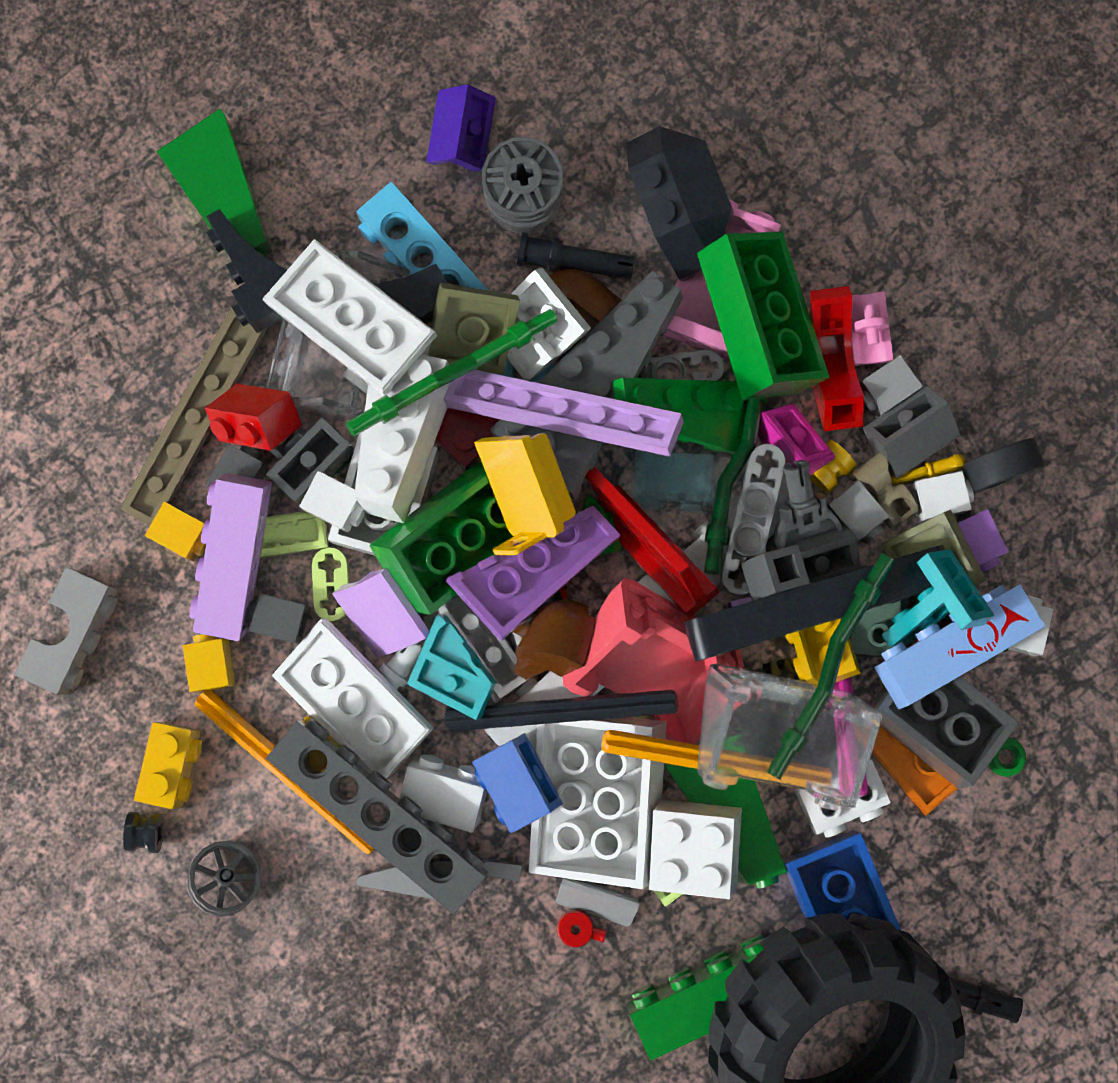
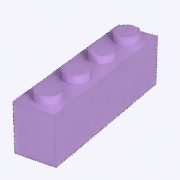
M225 473L217 478L216 482L210 484L207 505L212 506L210 521H205L201 534V543L206 544L204 558L199 559L195 574V580L200 582L198 596H194L190 607V618L195 619L193 632L234 641H240L248 632L249 623H246L249 605L254 598L272 486L271 481Z

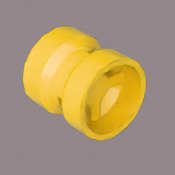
M831 439L826 442V445L834 453V460L810 475L811 481L827 494H830L838 486L837 477L849 475L857 467L851 455Z

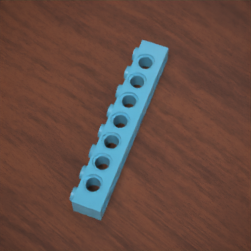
M392 182L356 211L361 222L358 229L372 245L376 241L382 245L387 251L383 254V257L397 273L403 269L409 276L425 269L414 266L413 261L417 255L427 253L433 257V261L429 266L437 264L446 281L455 282L458 286L488 290ZM402 225L408 229L407 234L401 239L395 240L388 237L390 229L394 226ZM507 359L504 373L498 375L514 378L513 374L516 369ZM552 363L532 379L531 382L538 383L555 364Z

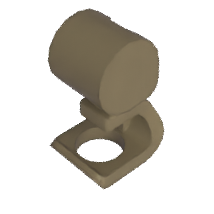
M882 453L874 454L847 475L850 481L859 480L872 486L869 490L876 496L875 500L888 514L889 517L883 522L890 529L895 530L919 511L916 501L903 484L892 485V479L888 471V460Z

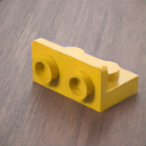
M842 618L785 635L789 644H794L798 657L793 658V664L801 681L806 680L815 689L818 685L830 637ZM850 638L845 645L836 682L861 674Z

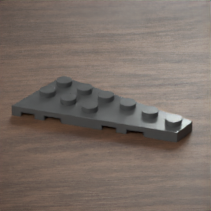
M652 270L538 383L615 399L614 380L638 378L642 368H647L652 358L651 351L659 336H663L683 299L681 289ZM502 419L490 429L493 437L506 435H530L532 437L538 433H545L548 436L569 495L575 501L582 491L581 483L588 470L592 471L598 460L597 453L603 442Z

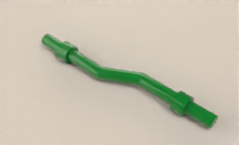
M548 309L525 323L521 320L508 327L506 334L471 354L426 376L391 397L385 395L372 402V408L346 422L349 432L355 437L379 422L386 424L399 416L398 411L438 388L479 368L514 347L520 349L533 341V336L558 322L555 313Z

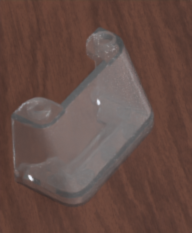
M711 664L705 682L697 772L703 778L704 784L717 789L725 790L728 785H735L739 778L806 790L815 797L817 805L826 809L838 810L839 805L855 808L883 714L854 694L834 688L830 699L807 735L809 742L801 754L796 753L783 777L779 780L769 774L767 769L783 744L780 742V739L788 727L793 728L818 684L726 665Z

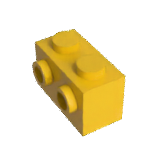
M152 722L133 801L168 809L183 807V803L188 801L192 790L193 780L190 779L192 765L197 763L201 753L202 740H199L201 730L166 722Z

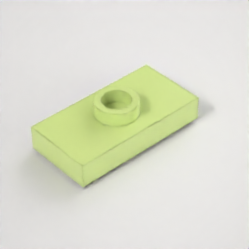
M306 511L266 517L260 558L328 548L329 541L326 521Z

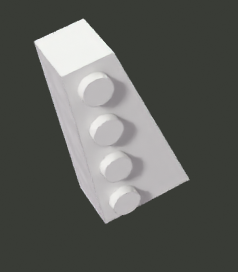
M421 354L387 395L391 397L426 376L449 365L448 361ZM450 383L398 411L399 416L386 424L379 422L362 432L354 497L367 514L400 523L405 522L447 410L443 399ZM369 384L365 411L372 408V402L383 397L381 393Z

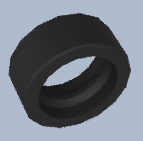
M1028 438L1004 446L963 464L974 493L1009 482L1045 466L1034 438Z

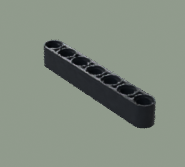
M939 545L895 558L896 562L879 588L882 591L875 605L870 604L867 610L919 595L932 587L917 562L927 553L945 550L944 546ZM874 565L684 622L695 662L843 618L856 596L853 594V591L861 579L865 580Z

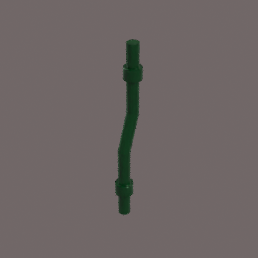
M767 398L744 400L747 406L742 440L717 480L712 520L706 526L704 541L708 543L704 572L707 574H720L723 547L728 545L730 534L727 520L732 487L751 453L756 448L762 405L767 403Z
M883 553L879 556L865 580L861 579L853 591V594L856 596L830 637L817 688L793 728L788 727L780 739V742L783 744L767 769L769 774L779 780L783 777L796 753L801 754L809 742L807 735L833 693L845 645L869 605H875L882 593L879 588L896 562Z

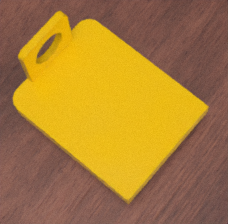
M538 433L532 437L530 435H506L502 437L481 438L474 442L506 526L514 536L493 549L494 554L517 555L546 537H555L564 531L563 523L574 517L576 511L548 436L545 433Z

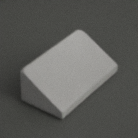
M562 878L556 897V903L574 910H581L587 914L623 926H630L640 905L637 897L589 881Z

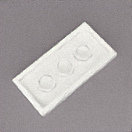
M315 239L263 298V301L270 308L383 396L391 391L437 336L432 328Z
M327 618L318 621L272 675L314 720L330 732L329 735L339 746L342 744L346 745L361 758L358 764L369 774L375 770L388 780L434 729Z

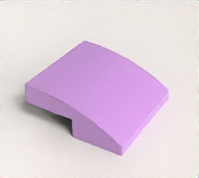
M387 568L370 572L360 581L344 584L332 593L375 657L387 655L411 646L427 638L430 632Z

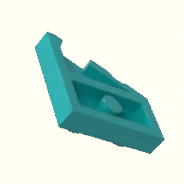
M438 614L407 684L475 720L480 719L497 681L449 617L444 614Z

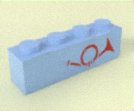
M1004 584L982 596L995 615L985 625L961 630L950 614L949 617L952 623L940 629L938 624L934 623L915 634L919 642L908 648L901 642L881 654L885 661L875 666L874 669L898 709L913 704L1045 627V624L1020 584L1008 591Z

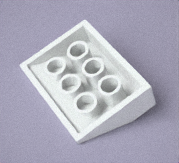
M626 717L537 725L536 754L563 804L551 813L531 823L529 873L644 889L649 885L653 810L662 801L664 763L605 753L602 751L601 743L603 734L607 730H617L666 739L667 721Z

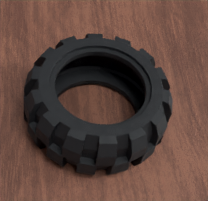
M827 913L805 918V927L794 932L782 927L759 942L764 949L751 962L748 963L744 959L740 960L725 980V989L728 994L726 1000L715 1001L708 1041L711 1044L709 1045L708 1064L713 1083H956L958 1076L954 1061L964 1058L966 1033L960 997L949 976L909 932L896 929L891 922L852 913L847 921L843 915ZM866 1000H885L883 1016L876 1032L867 1045L853 1059L838 1069L818 1077L808 1079L784 1078L789 1059L797 1044L822 1018L852 1003Z

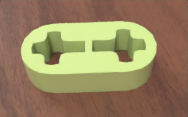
M328 547L321 549L316 553L312 561L314 608L320 618H327L330 622H337L347 617L342 607L336 608L335 615H330V611L323 608L322 603L329 600V588H334V591H336L342 585L350 583L349 562L344 553L336 548ZM329 555H333L335 561L341 562V568L334 569V582H329L328 572L320 568L321 563L327 562Z

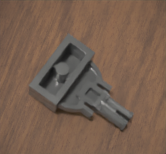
M793 461L794 468H792L790 462L785 464L783 471L786 477L789 496L785 500L786 505L782 503L778 506L780 519L775 527L774 539L766 543V553L798 544L809 584L861 569L856 535L841 524L837 517L827 508L826 497L823 494H813L808 461Z

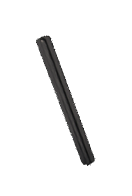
M670 689L492 704L486 706L482 717L477 720L454 708H449L445 711V726L450 731L675 714L678 711L679 704L677 693Z

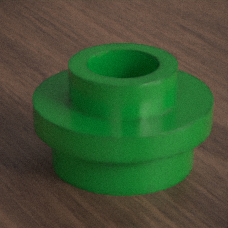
M1008 737L988 767L999 776L1010 777L1016 775L1023 769L1026 762L1024 747L1016 739ZM1003 749L1008 750L1011 754V759L1007 764H1002L999 760V753Z

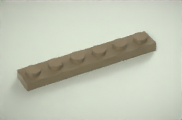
M231 307L119 510L150 526L163 502L171 504L211 432V422L205 407L238 383L268 328L256 333L250 323L243 327Z

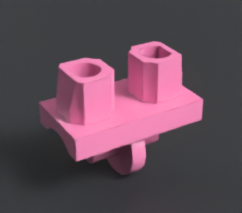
M885 291L852 296V348L855 366L887 363L893 360Z

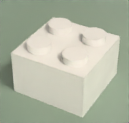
M662 800L653 810L649 890L730 899L737 888L742 808Z

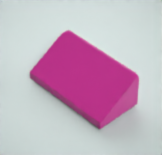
M794 403L761 412L758 436L764 444H772L783 452L785 464L790 462L792 468H794L793 461H808L809 473L812 475L834 460V453Z

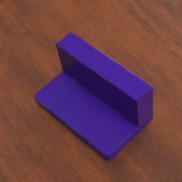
M469 84L439 90L427 163L438 165L452 162L473 172L482 171L486 161L496 97Z

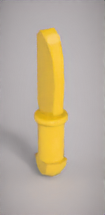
M954 454L930 463L927 461L924 463V467L910 470L897 479L891 476V483L893 486L900 483L906 485L925 478H933L954 471L957 472L964 469L963 464L967 460L961 454Z

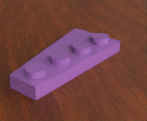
M594 506L575 514L574 517L564 522V531L559 535L546 537L517 555H493L462 573L460 571L448 577L446 582L492 633L502 641L619 538L620 534Z

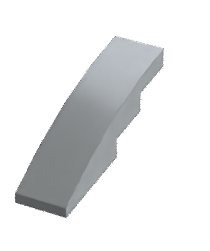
M450 858L432 860L433 868L439 874L445 875L452 872L453 862ZM482 858L486 862L483 865V868L488 871L486 876L520 881L523 862ZM394 865L363 873L356 880L357 886L434 899Z

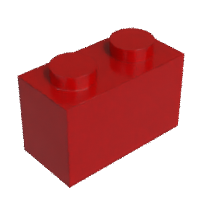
M236 383L205 407L211 422L210 428L218 441L271 451L302 426L299 414L288 391Z

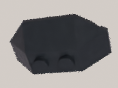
M659 126L626 143L628 170L655 239L677 277L682 282L703 272L697 253L727 234L734 211L706 141Z

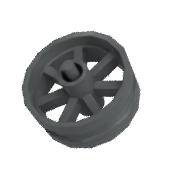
M233 841L214 842L203 848L191 863L186 877L187 892L194 905L204 913L216 917L232 916L244 910L257 895L262 881L261 866L255 854L243 844ZM220 850L238 853L230 866H224ZM213 852L218 871L198 863L205 856ZM244 858L253 873L236 874L234 869L241 859ZM195 872L213 878L212 882L196 890ZM253 881L251 892L247 898L236 887L234 882ZM212 889L217 890L216 907L208 904L200 896ZM229 890L240 904L234 907L223 908L225 891Z

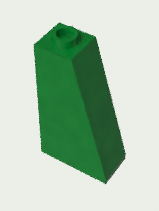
M218 109L156 152L210 230L212 226L206 216L220 209L236 232L256 251L267 258L266 255L272 249L232 127L222 110Z
M738 734L703 745L733 752H745L743 746L733 747V743L740 738ZM664 763L665 769L689 802L742 808L738 872L748 885L755 883L757 889L778 883L780 881L778 875L787 871L755 779Z

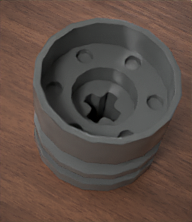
M513 137L499 143L488 154L482 168V186L485 204L491 218L503 229L516 234H522V232L530 234L548 227L558 217L563 204V167L556 152L545 142L531 137ZM525 175L528 185L521 186L518 176Z

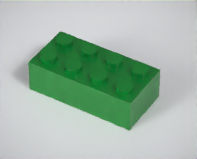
M783 232L728 233L697 253L742 400L799 394L829 378Z
M480 460L408 515L404 523L399 522L369 546L382 568L388 569L415 611L432 615L457 595L446 582L448 577L460 571L462 573L493 555L496 556L493 549L514 536L506 526L484 466Z
M762 934L745 939L740 943L742 949L729 955L724 950L707 957L704 960L706 966L693 972L687 967L668 976L669 983L655 989L654 985L650 984L631 994L633 1000L627 1002L629 1015L650 1061L709 1034V1025L715 1001H725L728 996L725 989V980L741 959L749 963L764 949L759 943L765 939Z

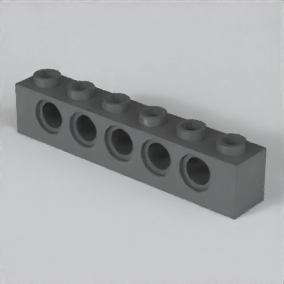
M304 719L296 720L265 759L455 915L487 875L488 871L483 868L486 862L472 849L467 847L462 851L451 842L454 835L442 824L435 821L431 825L421 817L422 808L409 797L404 795L400 799L389 790L392 784L383 775L375 770L369 774L358 764L361 758L349 747L342 744L338 748L328 740L327 737L330 732L316 720L310 719L309 722ZM314 750L322 751L327 757V767L323 772L313 770L309 764V756ZM344 776H351L358 782L359 790L353 798L345 796L340 790V781ZM374 802H383L388 806L390 818L386 823H378L372 818L370 809ZM405 828H414L420 833L422 841L419 848L411 849L403 844L401 834ZM437 854L449 856L453 862L452 872L445 875L436 872L432 865L433 857Z

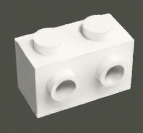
M433 755L415 756L407 766L400 799L405 795L418 804L423 810L420 816L426 820L437 821L440 824L473 833L480 822L487 790L483 789L476 779V768L467 765H461L459 768L443 764V759Z
M863 758L868 785V794L865 796L849 798L845 795L841 768L832 772L831 786L828 790L820 791L803 787L794 788L813 833L817 835L824 833L825 838L847 830L846 822L860 817L861 822H865L884 813L881 807L891 802L872 759Z

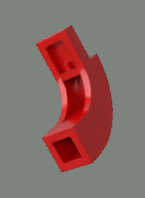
M850 286L810 291L809 315L829 374V378L813 386L824 431L863 427L864 395L857 377L853 357V295Z

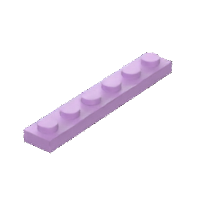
M473 370L452 381L443 399L448 408L669 457L684 422L681 413L479 370Z

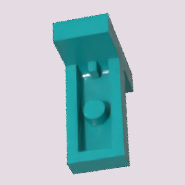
M951 549L930 552L923 556L917 564L932 587L926 589L918 596L920 602L913 608L905 609L894 616L892 619L894 625L885 631L882 636L888 646L892 648L901 642L904 645L914 643L917 640L915 634L939 622L949 612L961 630L985 625L995 615Z

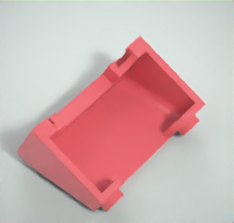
M624 578L611 590L595 615L594 631L584 666L563 676L564 687L576 695L585 697L591 696L598 689L599 684L617 694L674 690L678 696V711L675 714L654 715V720L667 721V740L694 745L750 697L740 649L695 662L683 623L698 617L693 615L689 619L676 604L629 578Z

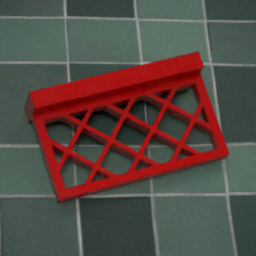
M595 466L592 471L588 470L585 478L605 513L611 511L616 531L620 534L618 539L622 548L690 619L719 594L717 587L618 484L614 487Z

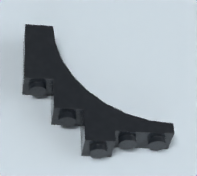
M220 209L206 216L212 226V229L206 232L218 253L225 249L232 262L228 263L226 267L236 284L245 283L231 291L237 301L231 307L242 326L244 327L250 323L256 333H259L282 320L283 317L270 308L263 301V298L287 270L261 255L236 232ZM433 264L409 276L374 285L422 322L428 324L433 319L440 283H448L437 264Z

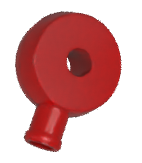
M581 910L567 911L560 917L557 923L559 939L565 945L572 948L582 947L591 939L603 943L606 937L607 930L595 928L591 917ZM573 925H578L580 927V931L574 933L571 931V927Z

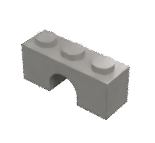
M65 567L49 603L66 612L70 620L69 633L62 642L56 645L49 644L43 640L31 639L14 675L57 695H68L70 690L74 691L82 679L84 670L81 669L86 655H91L100 641L101 634L98 633L103 619H108L115 610L118 599L114 596L118 589L80 571Z

